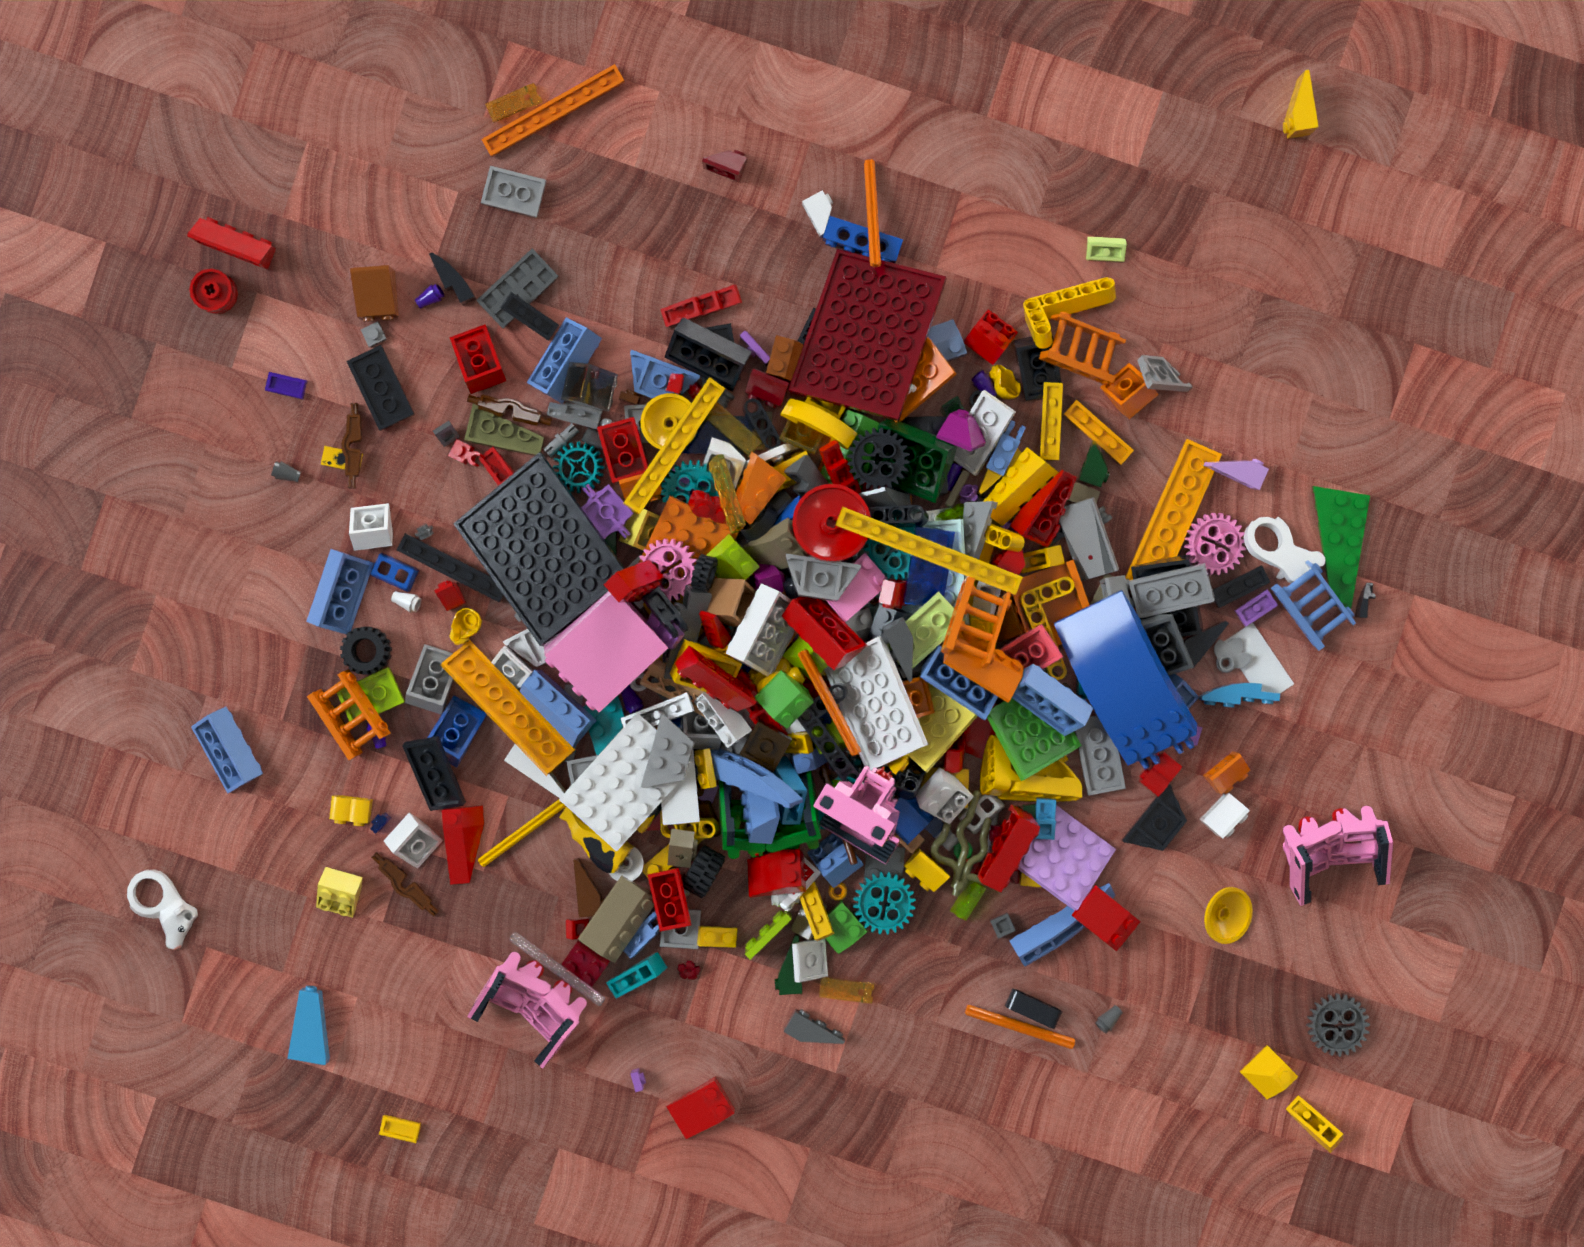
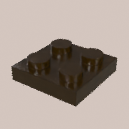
M758 720L739 754L773 773L793 738Z

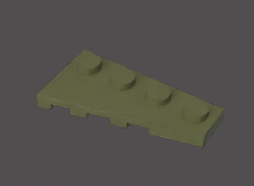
M475 404L472 405L464 439L465 442L535 456L539 452L541 453L544 437L515 425L507 419L480 410Z

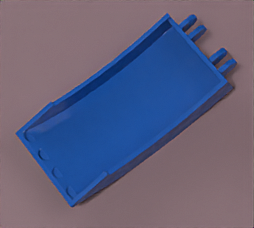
M1122 590L1054 623L1071 666L1090 704L1094 707L1093 709L1128 766L1139 761L1142 767L1147 769L1149 768V762L1146 759L1148 756H1150L1155 765L1159 764L1160 759L1157 752L1174 746L1176 751L1181 754L1184 752L1183 746L1180 744L1182 741L1186 743L1189 749L1194 748L1191 737L1197 735V722L1169 678L1141 624L1139 616Z

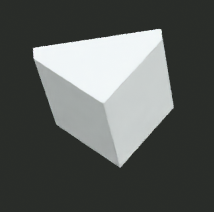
M504 646L492 660L493 665L517 690L521 688L525 680L534 671L508 646Z

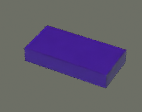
M269 372L265 391L304 399L308 381Z

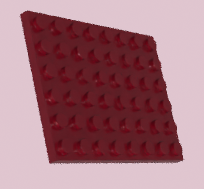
M837 249L788 389L789 392L899 422L947 280L946 276L881 260L879 267H871L870 257Z

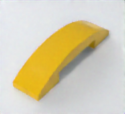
M789 399L780 413L781 416L796 424L801 422L830 437L831 441L836 440L839 446L846 450L849 449L857 436V433L838 418L818 407L799 400Z

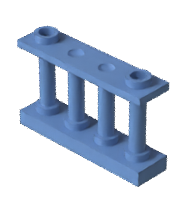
M1307 560L1305 563L1310 570L1289 586L1282 588L1275 584L1271 590L1311 644L1320 651L1325 647L1321 641L1326 634L1345 620L1352 625L1356 624V622L1352 618L1355 615L1348 606L1344 607L1322 577L1321 573L1323 571L1317 563L1312 564ZM1315 576L1320 585L1299 601L1292 602L1289 598L1291 593ZM1326 591L1331 599L1309 616L1303 617L1300 613L1302 607ZM1336 605L1341 614L1319 631H1313L1310 627L1313 625L1312 622Z

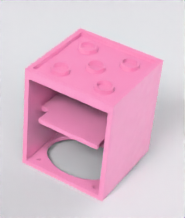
M608 591L577 619L544 645V653L546 657L545 662L552 669L556 667L560 671L558 675L564 682L569 681L573 685L572 690L579 697L583 695L587 699L585 703L592 711L596 709L600 712L668 649V646L646 623L647 620L630 602L619 603Z

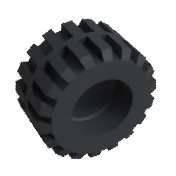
M355 628L346 634V638H343V646H340V650H342L340 656L344 659V665L348 666V669L356 674L368 675L383 670L384 666H387L388 660L391 659L390 651H392V647L389 645L391 642L386 638L387 635L378 628ZM363 639L371 640L376 647V655L370 662L361 661L356 653L357 645Z
M706 845L701 847L682 881L683 889L701 899L705 897L725 862V856Z

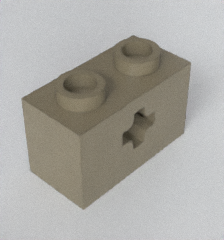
M678 829L671 830L668 853L669 866L691 867V862L695 860L697 854L698 840L694 839L695 832Z

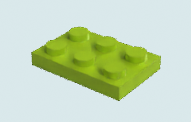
M390 667L357 681L378 714L405 702ZM345 687L337 692L341 704L351 697ZM356 703L345 710L349 721L362 713Z
M780 910L773 917L774 922L772 924L764 925L759 931V936L756 939L752 937L746 943L745 955L751 960L792 919V914L789 911L783 912Z

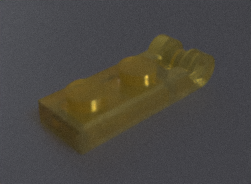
M535 83L486 103L485 105L493 123L542 103L541 96L536 92L537 87ZM529 94L531 98L525 100L523 95Z
M823 977L821 978L819 997L872 1003L873 997H871V993L874 990V983ZM859 989H864V995H858Z

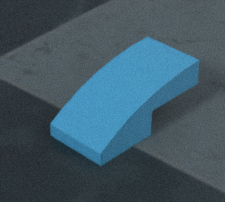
M1036 798L1035 820L1040 829L1035 839L1055 840L1056 799Z

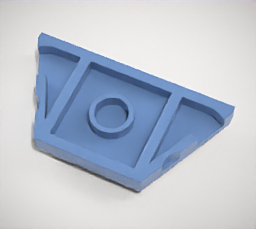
M630 351L634 392L651 399L668 393L665 389L668 386L672 373L683 374L685 377L681 396L690 388V384H695L701 377L696 373L637 351Z

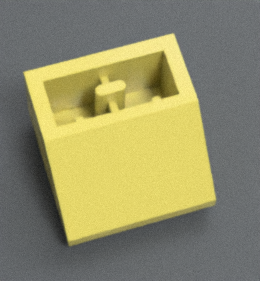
M325 867L318 883L316 908L353 918L362 888L363 877Z

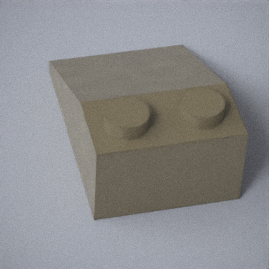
M789 517L772 527L759 539L750 541L743 546L759 564L775 565L778 570L788 568L786 554L811 557L797 543L793 533L792 520Z

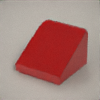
M567 919L566 938L571 940L578 939L588 925L589 919Z

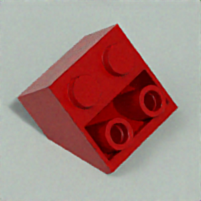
M988 309L963 342L994 365L1018 332L1011 325L1000 319L997 314Z
M1003 549L1001 553L994 556L990 564L1019 575L1025 566L1023 550L1014 552Z

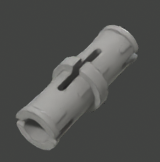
M571 423L563 432L557 433L555 435L556 438L543 449L550 457H553L558 450L568 445L567 442L579 433V430Z

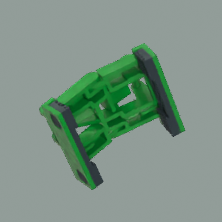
M811 771L799 774L801 781L807 789L801 818L803 821L800 824H781L779 819L772 844L749 843L748 834H745V829H739L740 822H746V820H743L744 806H741V800H731V785H727L726 782L719 780L723 850H728L729 858H738L740 850L747 851L754 858L762 856L766 850L768 852H777L780 850L798 849L800 844L805 842L809 849H817L819 847L818 839L821 838L818 809L813 806L817 797Z

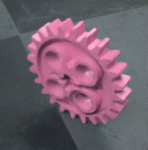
M1211 513L1210 517L1204 514L1203 519L1197 518L1198 525L1192 523L1193 531L1187 530L1191 536L1185 538L1186 541H1189V544L1185 545L1184 548L1190 549L1186 555L1191 554L1192 563L1196 562L1195 565L1206 563L1207 571L1210 575L1213 573L1220 575L1221 571L1228 573L1227 567L1233 570V563L1240 564L1237 558L1244 557L1240 553L1241 550H1246L1242 546V543H1245L1244 539H1241L1245 532H1239L1242 526H1235L1237 520H1230L1231 516L1226 515L1224 517L1223 513H1218V515ZM1212 526L1214 533L1210 536L1208 530ZM1229 534L1230 542L1226 544L1225 537ZM1201 536H1204L1209 540H1213L1221 546L1229 548L1230 551L1228 552L1223 548L1215 547V544L1202 540ZM1205 544L1206 551L1202 554L1200 548ZM1219 552H1221L1223 556L1220 561L1217 560V554Z
M666 538L663 540V544L660 540H656V546L653 543L649 544L651 550L644 549L643 551L646 556L641 555L639 557L643 562L649 559L652 563L656 562L661 573L666 571L667 567L673 566L680 559L682 560V563L670 569L669 573L663 574L664 578L669 581L667 589L662 585L663 579L660 581L661 585L659 588L670 601H673V596L676 600L680 599V594L684 597L686 585H690L692 582V572L694 571V563L697 559H692L695 552H687L690 546L682 548L683 542L679 541L676 545V539H671L669 544V540ZM669 551H671L674 554V560L672 562H670L667 559V553ZM680 567L685 571L683 578L678 576V569Z

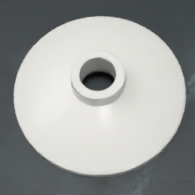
M634 847L626 858L629 860L628 866H625L623 863L617 872L609 873L613 879L618 881L622 875L633 881L640 876L644 867L642 854L637 848Z

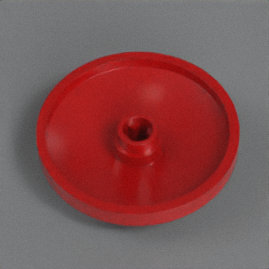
M825 484L811 489L799 500L793 514V533L799 546L809 556L823 562H841L853 557L863 548L868 540L867 537L836 526L842 507L871 518L867 504L854 490L839 484Z

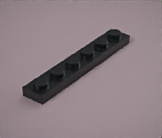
M406 533L404 534L397 551L497 602L501 601L504 595L491 576Z

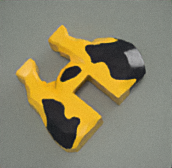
M661 803L637 828V831L641 834L648 829L653 819L661 812ZM568 807L564 809L559 817L567 822L571 830L572 839L578 842L591 861L606 873L617 872L634 848L633 845L626 841L616 852Z

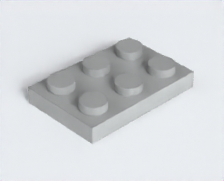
M490 166L481 204L537 218L547 181Z

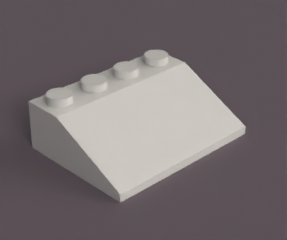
M761 584L755 592V597L747 608L733 640L729 643L726 654L765 676L773 673L795 632L781 617L792 600L781 592Z

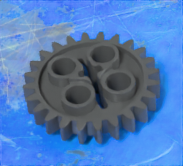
M1335 993L1334 998L1328 994V1000L1321 997V1004L1314 1003L1317 1007L1316 1010L1310 1008L1313 1016H1307L1311 1022L1307 1023L1306 1026L1312 1028L1307 1033L1314 1035L1310 1040L1312 1042L1317 1041L1315 1046L1317 1048L1322 1047L1324 1053L1329 1049L1331 1056L1334 1055L1335 1051L1339 1057H1341L1342 1051L1346 1055H1349V1049L1356 1052V1045L1362 1047L1360 1040H1367L1363 1035L1370 1033L1365 1029V1027L1370 1026V1023L1365 1021L1369 1016L1363 1014L1366 1009L1364 1007L1359 1008L1361 1003L1359 1001L1354 1003L1355 998L1351 996L1348 999L1346 994H1343L1341 998L1338 993ZM1350 1010L1351 1017L1344 1019V1013ZM1332 1011V1017L1325 1020V1013ZM1338 1021H1340L1342 1024L1355 1023L1354 1026L1338 1025V1028H1336L1334 1025H1327L1324 1027L1321 1026L1323 1023L1338 1024ZM1328 1030H1332V1031H1333L1332 1037L1329 1038V1039H1326V1038H1325V1033H1326ZM1347 1030H1351L1352 1035L1349 1038H1344V1033Z

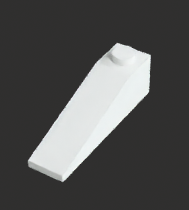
M687 692L638 711V713L656 728L659 725L661 714L666 715L672 721L695 710ZM637 712L621 718L623 727Z
M514 744L504 761L560 798L566 790L555 775L551 772L545 776L523 751Z

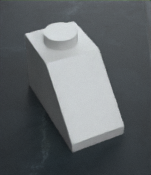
M823 190L802 201V205L820 238L824 235L832 210L831 205L833 204L829 194L825 195Z

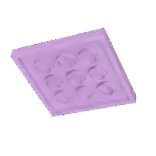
M1056 805L1055 840L1033 839L1028 853L1023 855L1020 860L1018 870L1075 911L1079 909L1082 901L1091 890L1116 849Z

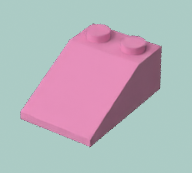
M866 553L852 561V564H859L861 568L837 602L826 600L844 622L848 621L881 591L883 579H887Z

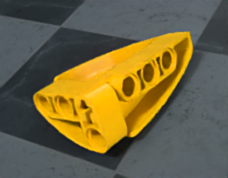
M995 735L989 736L980 773V792L982 795L998 796L1000 800L1036 802V798L1056 799V802L1076 801L1082 798V784L1061 759L1021 781L998 737Z

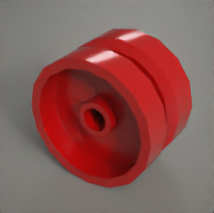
M204 269L191 280L189 288L190 297L194 304L202 310L212 314H223L231 310L235 305L238 297L237 286L233 279L225 273L216 269Z

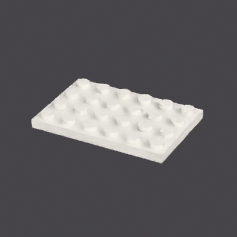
M882 636L867 642V646L845 666L836 670L829 666L824 669L831 686L836 683H842L848 689L847 696L838 704L845 721L861 749L859 755L864 767L866 765L870 767L871 771L874 767L879 768L928 745L891 653ZM839 687L834 688L835 696L842 697L843 690Z
M638 712L559 799L616 852L680 782L676 781L641 787L657 730ZM691 760L689 761L686 774L695 765Z

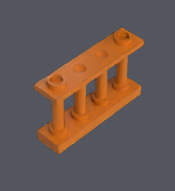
M1066 312L1052 315L1051 319L1059 322L1052 348L1042 351L1039 359L1101 384H1113L1116 376L1109 374L1110 371L1108 370L1115 345L1126 343V339L1121 338L1120 334L1116 332L1108 333L1071 318V314ZM1067 325L1075 328L1069 353L1064 356L1060 354L1059 348ZM1085 332L1092 335L1085 361L1081 363L1076 361L1077 358L1075 356L1082 333ZM1100 338L1107 341L1108 344L1101 368L1097 369L1093 367L1092 361Z
M968 576L962 581L941 652L948 655L953 650H961L982 658L981 668H985L992 664L995 659L996 653H994V648L1005 612L1009 610L1012 600H1010L1011 592L1005 593L1002 598L976 589V586H974L975 578ZM975 596L999 605L997 615L995 616L970 606L968 603L969 597ZM968 613L994 623L991 634L965 624L962 621L964 614ZM963 631L987 640L986 650L983 651L959 642V639H957L958 633Z
M348 669L337 674L341 681L325 692L319 689L309 694L307 698L350 761L363 753L360 747L376 735L379 739H382L391 734L386 722L381 719L358 684L356 676ZM345 687L351 697L334 708L329 698ZM356 703L362 713L347 724H344L339 714ZM364 720H367L372 730L355 740L350 730Z

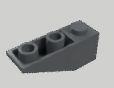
M901 617L883 626L884 633L881 636L885 644L890 643L893 649L890 651L894 662L899 661L901 667L898 669L903 679L907 677L908 681L911 682L913 636L904 618Z
M795 1009L784 1027L786 1034L800 1042L844 1044L845 1038L842 1037L843 1033L836 1029H833V1031L828 1029L825 1022L820 1019L813 1020L810 1018V1014L803 1009H800V1011Z

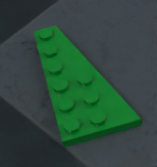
M1312 486L1315 497V509L1318 516L1322 553L1325 557L1324 566L1328 585L1344 607L1348 606L1351 609L1370 495Z

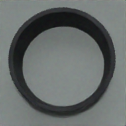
M767 503L763 508L765 512L762 518L749 529H747L749 523L739 517L737 527L747 540H757L771 529L777 518L775 507Z

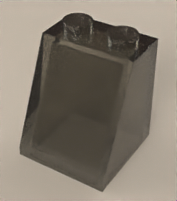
M570 362L561 400L609 412L613 404L612 398L614 389L617 386L618 374L592 364Z

